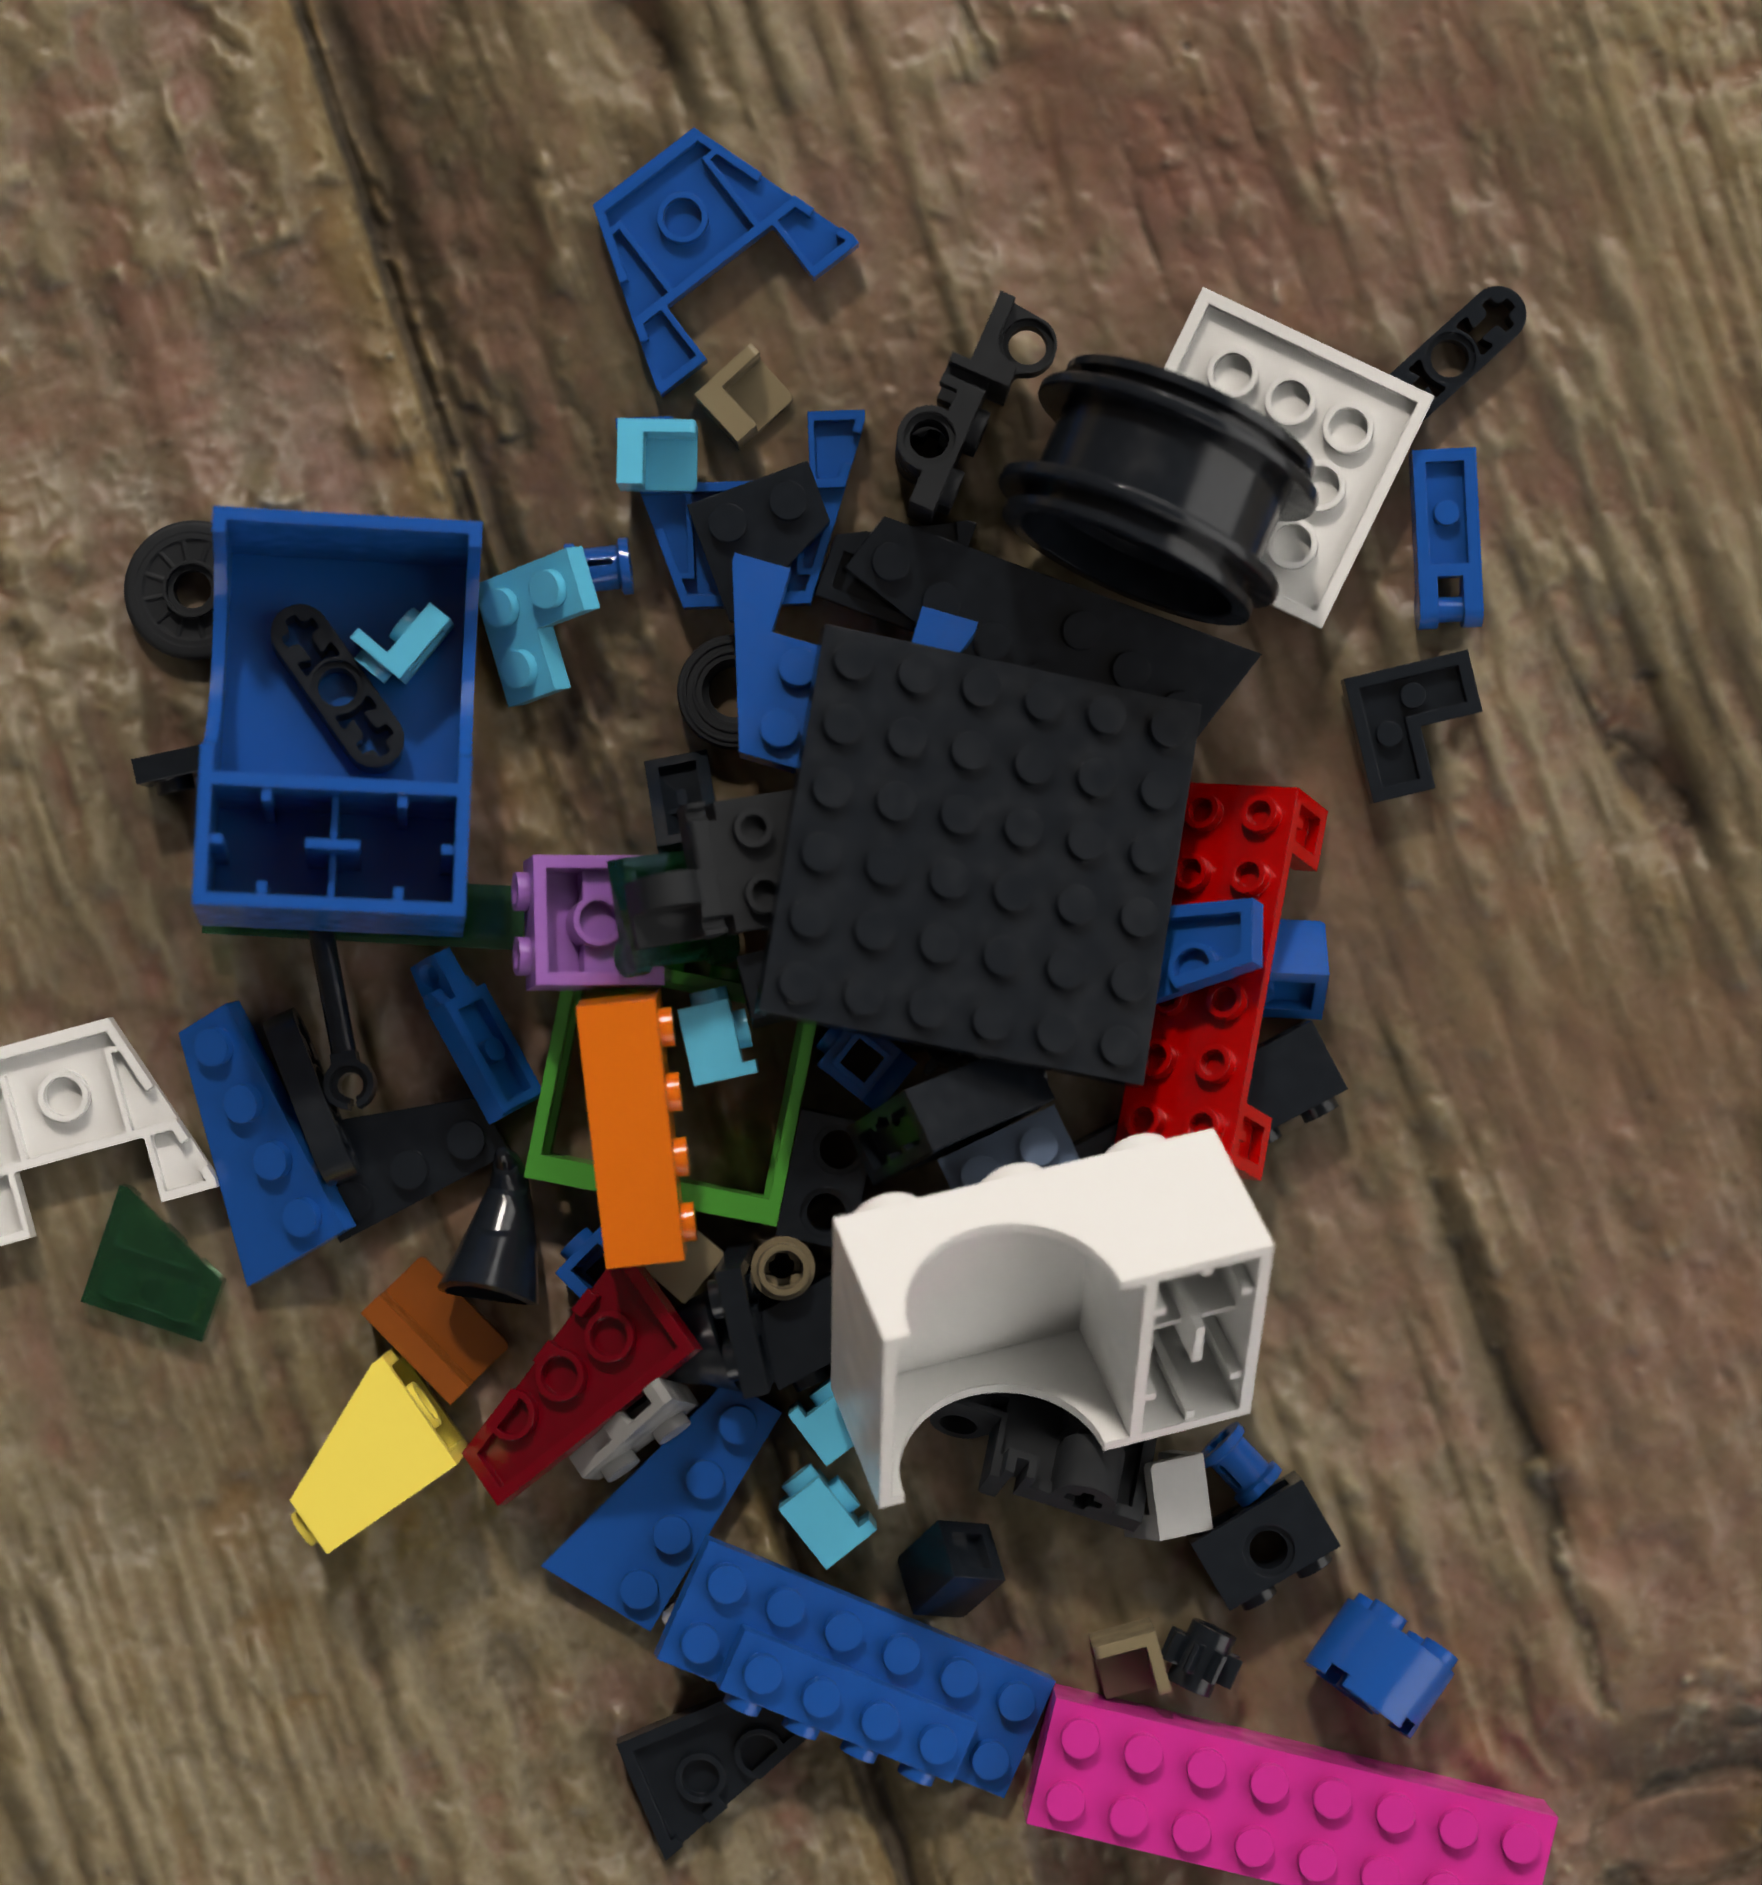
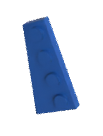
M1254 898L1172 905L1156 1004L1262 968L1264 904Z
M238 1000L225 1003L178 1034L247 1287L262 1282L356 1227V1224L336 1185L329 1187L323 1179L314 1161L291 1099Z
M717 1388L688 1417L691 1424L678 1436L662 1444L602 1505L581 1523L580 1527L561 1546H558L543 1561L541 1567L651 1632L696 1557L705 1535H709L782 1414V1409L761 1396L744 1399L743 1393L740 1391Z

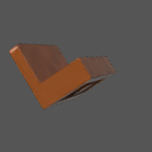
M422 1256L384 1292L379 1294L361 1314L451 1405L508 1349L509 1342L466 1297L439 1291L437 1286L443 1277V1273L427 1257Z

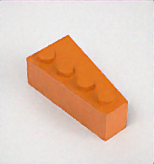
M661 987L585 993L576 1006V1016L606 1269L685 1261L687 1242L698 1241L694 1202L683 1203L680 1177L690 1176V1159L687 1138H676L674 1112L683 1111V1098L679 1072L670 1073L667 1047L676 1046L672 1007L663 1008Z

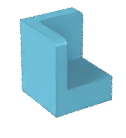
M617 418L616 483L620 491L684 493L696 491L698 476V426L696 420Z

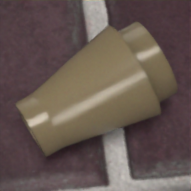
M778 1236L765 1241L759 1246L752 1258L751 1273L754 1284L761 1293L771 1299L782 1301L800 1296L809 1288L815 1275V1261L811 1251L804 1243L793 1237ZM785 1253L791 1259L789 1267L780 1273L771 1271L769 1269V1262L775 1260L776 1254Z

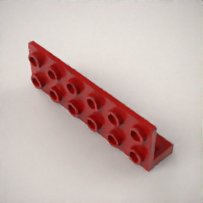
M1190 782L1171 906L1254 898L1263 903V964L1260 969L1156 1004L1144 1085L1138 1088L1125 1086L1114 1144L1127 1137L1142 1133L1158 1134L1165 1139L1214 1128L1239 1178L1255 1181L1262 1180L1273 1118L1247 1103L1289 869L1318 871L1328 811L1299 787Z

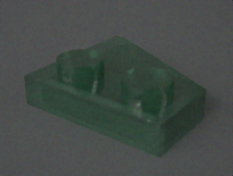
M125 1183L119 1185L80 1302L203 1342L207 1339L226 1278L206 1258L200 1257L188 1245V1240L170 1222L166 1223L140 1197L142 1194L134 1186Z

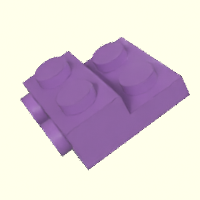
M532 855L523 862V872L513 873L511 901L514 911H524L525 937H515L512 959L515 976H526V991H590L594 988H659L665 985L664 946L635 950L624 890L626 883L641 877L662 873L661 856Z

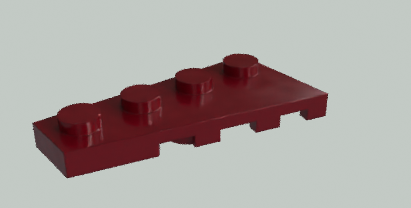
M644 1265L606 1269L592 1288H587L571 1309L573 1314L553 1340H548L533 1359L535 1363L516 1388L509 1390L461 1453L497 1506L507 1505L598 1433L618 1412L627 1410L646 1395L643 1389L657 1378L666 1379L703 1349Z

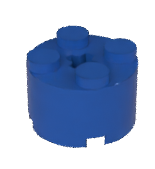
M1358 1593L1354 1600L1347 1598L1304 1660V1663L1316 1669L1315 1673L1370 1714L1383 1715L1391 1721L1388 1724L1389 1727L1411 1739L1455 1675L1452 1669L1457 1663L1458 1658L1428 1637L1423 1639L1410 1630L1405 1634L1402 1632V1629L1408 1621L1380 1600L1375 1599L1372 1601L1365 1595Z

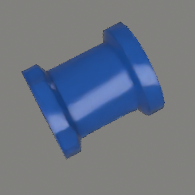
M628 537L618 538L616 545L583 548L596 592L621 589L624 595L634 594L633 570ZM574 543L564 544V548L576 547Z
M1234 1422L1217 1434L1201 1453L1204 1455L1205 1468L1211 1467L1236 1493L1234 1499L1244 1508L1258 1499L1276 1481L1282 1469L1274 1461L1267 1462L1244 1438L1245 1428L1239 1422Z

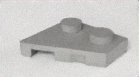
M657 1378L645 1387L643 1392L648 1397L646 1401L629 1413L626 1410L618 1412L598 1433L569 1456L582 1478L600 1480L605 1477L607 1482H612L629 1472L639 1463L640 1460L636 1453L656 1439L659 1445L682 1433L691 1424L687 1415L701 1406L688 1386Z

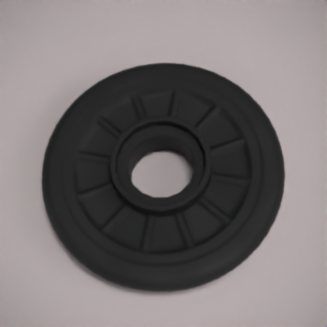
M188 520L173 523L159 529L138 547L126 571L124 599L132 624L148 644L171 657L185 660L212 658L214 555L211 522ZM193 572L202 573L210 581L211 595L202 606L187 608L178 599L177 586L185 575Z

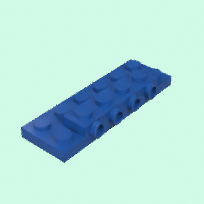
M707 1534L654 1650L657 1660L715 1682L719 1690L726 1692L723 1702L738 1712L758 1717L761 1708H766L783 1715L784 1718L781 1725L798 1736L809 1740H817L820 1731L826 1732L842 1739L839 1748L848 1755L872 1764L875 1763L878 1754L900 1762L897 1771L901 1775L924 1786L931 1787L936 1777L951 1783L955 1778L1002 1798L1006 1796L1056 1683L1050 1674Z

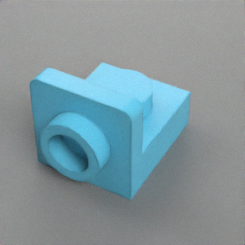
M430 602L421 613L413 607L391 631L389 637L396 643L388 652L357 628L350 636V639L362 650L354 659L384 684L393 674L406 685L455 625L450 618Z

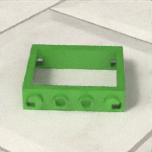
M664 955L665 985L661 987L695 993L727 986L731 1001L746 1003L737 969L711 964L709 976L684 972L686 959ZM560 991L524 1178L597 1192L593 1160L553 1153L578 1026L576 1006L584 994V991ZM797 1023L764 1194L680 1177L683 1203L694 1202L695 1211L777 1227L816 1025Z

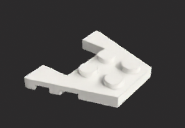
M113 1017L0 1047V1246L37 1236L20 1172L26 1169L143 1138L161 1202L220 1186L215 1169Z

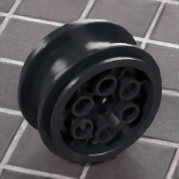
M1105 354L1079 355L1069 361L1065 371L1048 375L1042 381L1038 391L1039 401L1043 409L1056 424L1039 461H1017L1007 464L1002 469L998 480L999 487L1007 498L1002 509V517L1012 531L1034 549L1075 574L1121 596L1179 617L1215 625L1236 626L1246 623L1254 608H1263L1273 604L1279 593V583L1273 572L1261 561V558L1277 522H1292L1306 519L1314 513L1319 501L1317 489L1311 481L1315 471V464L1311 455L1302 444L1275 422L1235 398L1179 373L1134 359Z

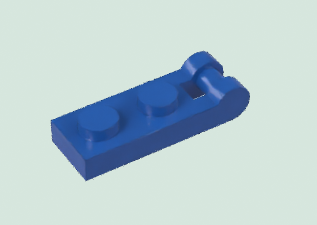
M1476 447L1412 450L1408 454L1415 580L1414 619L1416 629H1437L1439 623L1460 622L1461 628L1482 627L1484 603ZM1459 578V596L1439 597L1438 579Z

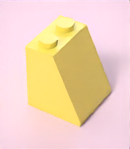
M394 1347L387 1350L371 1364L290 1499V1502L296 1509L291 1514V1519L296 1529L309 1545L314 1546L319 1543L326 1554L455 1467L463 1458L461 1453L468 1445L422 1376Z

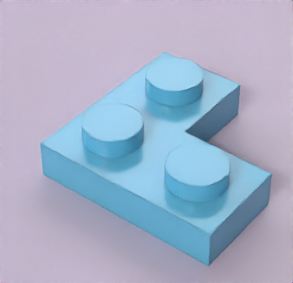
M582 546L564 548L479 583L478 606L508 707L526 705L571 688L553 626L600 608Z

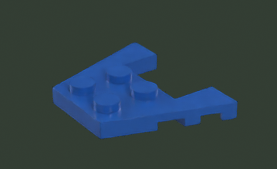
M692 128L593 204L656 390L662 398L708 363L707 358L669 309L770 231H775L813 282L859 248V242L853 234L842 227H837L816 213L813 207L797 196H791L763 177L760 171L696 128Z
M865 410L807 411L809 465L830 519V525L810 546H807L789 567L791 568V577L782 607L811 606L865 425ZM673 416L630 417L647 419H674ZM750 481L697 482V489L692 493L640 492L684 610L725 609L687 505Z
M735 553L732 560L739 758L796 774L818 645L774 633L791 577V568ZM922 606L912 642L962 653L974 639L978 622Z

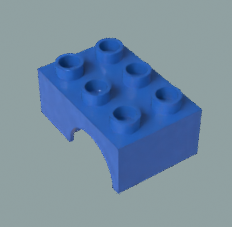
M213 506L214 606L212 659L207 722L203 743H200L192 906L200 926L463 937L466 913L474 683L483 522ZM430 602L450 618L455 627L406 685L393 674L384 684L358 663L394 714L404 732L403 754L399 762L392 769L379 774L363 772L350 762L275 655L271 643L272 622L276 615L288 606L295 604L312 606L325 616L353 658H355L362 650L350 639V636L357 628L388 652L396 643L389 635L400 619L413 607L421 613ZM296 622L288 626L289 639L284 644L288 648L295 644L301 645L311 658V667L301 669L306 676L321 661L337 657L334 651L329 650L326 656L321 659L312 644V634L317 630L315 627L310 626L309 628L302 629ZM335 672L328 674L321 680L318 692L326 703L333 706H343L353 700L357 687L350 676ZM368 702L357 715L338 723L343 729H346L349 723L354 720L363 734V744L358 749L363 754L374 750L381 757L387 754L386 740L391 735L386 730L380 734H375L364 720V712L374 710Z

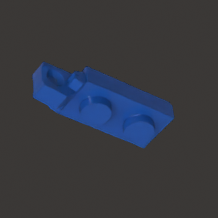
M450 947L426 957L411 967L410 970L424 1000L425 1007L429 1010L428 1013L489 1125L539 1099L541 1085L486 984L483 983L477 986L469 976H465Z

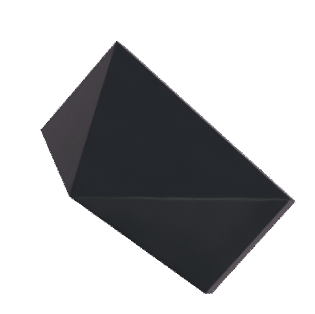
M707 749L644 761L659 856L684 852L677 809L685 804L702 801L705 802L706 807L712 802L717 801Z

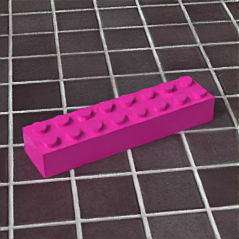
M1056 1683L1047 1701L1022 1805L1026 1824L1282 1885H1543L1559 1818L1544 1799L1119 1698L1106 1700L1105 1695Z

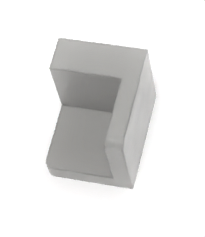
M1166 1450L1158 1453L1157 1461L1148 1462L1144 1465L1148 1505L1145 1506L1142 1523L1134 1532L1124 1529L1125 1537L1165 1541L1213 1529L1203 1453Z

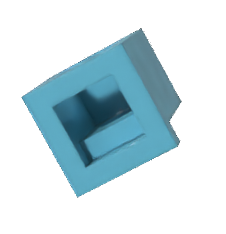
M727 986L690 993L691 1007L678 1009L677 1012L693 1085L698 1086L759 1072L757 1058L744 1061L742 1049L753 1046L745 1008L733 1011Z
M831 1377L809 1394L814 1404L807 1410L799 1400L788 1408L789 1418L826 1467L854 1446L831 1390Z
M812 1463L798 1470L781 1486L787 1495L779 1500L778 1510L826 1570L877 1530L876 1519L869 1510L859 1518L853 1512L861 1504L847 1484L838 1475L829 1481L820 1469L816 1470Z

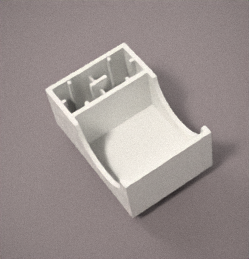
M1214 1128L1169 1139L1153 1133L1136 1134L1117 1142L1105 1154L1047 1168H1041L1036 1164L1027 1162L1014 1163L993 1171L979 1184L920 1198L903 1192L886 1193L868 1200L852 1214L833 1218L831 1390L879 1509L904 1503L905 1494L901 1484L899 1467L904 1448L916 1428L935 1411L969 1396L986 1393H1016L1051 1402L1083 1422L1097 1438L1104 1451L1250 1414L1274 1243Z

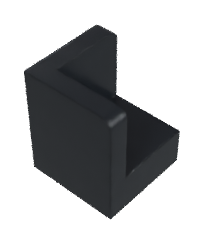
M937 1520L898 1557L899 1569L913 1615L964 1617L1006 1580L989 1524Z

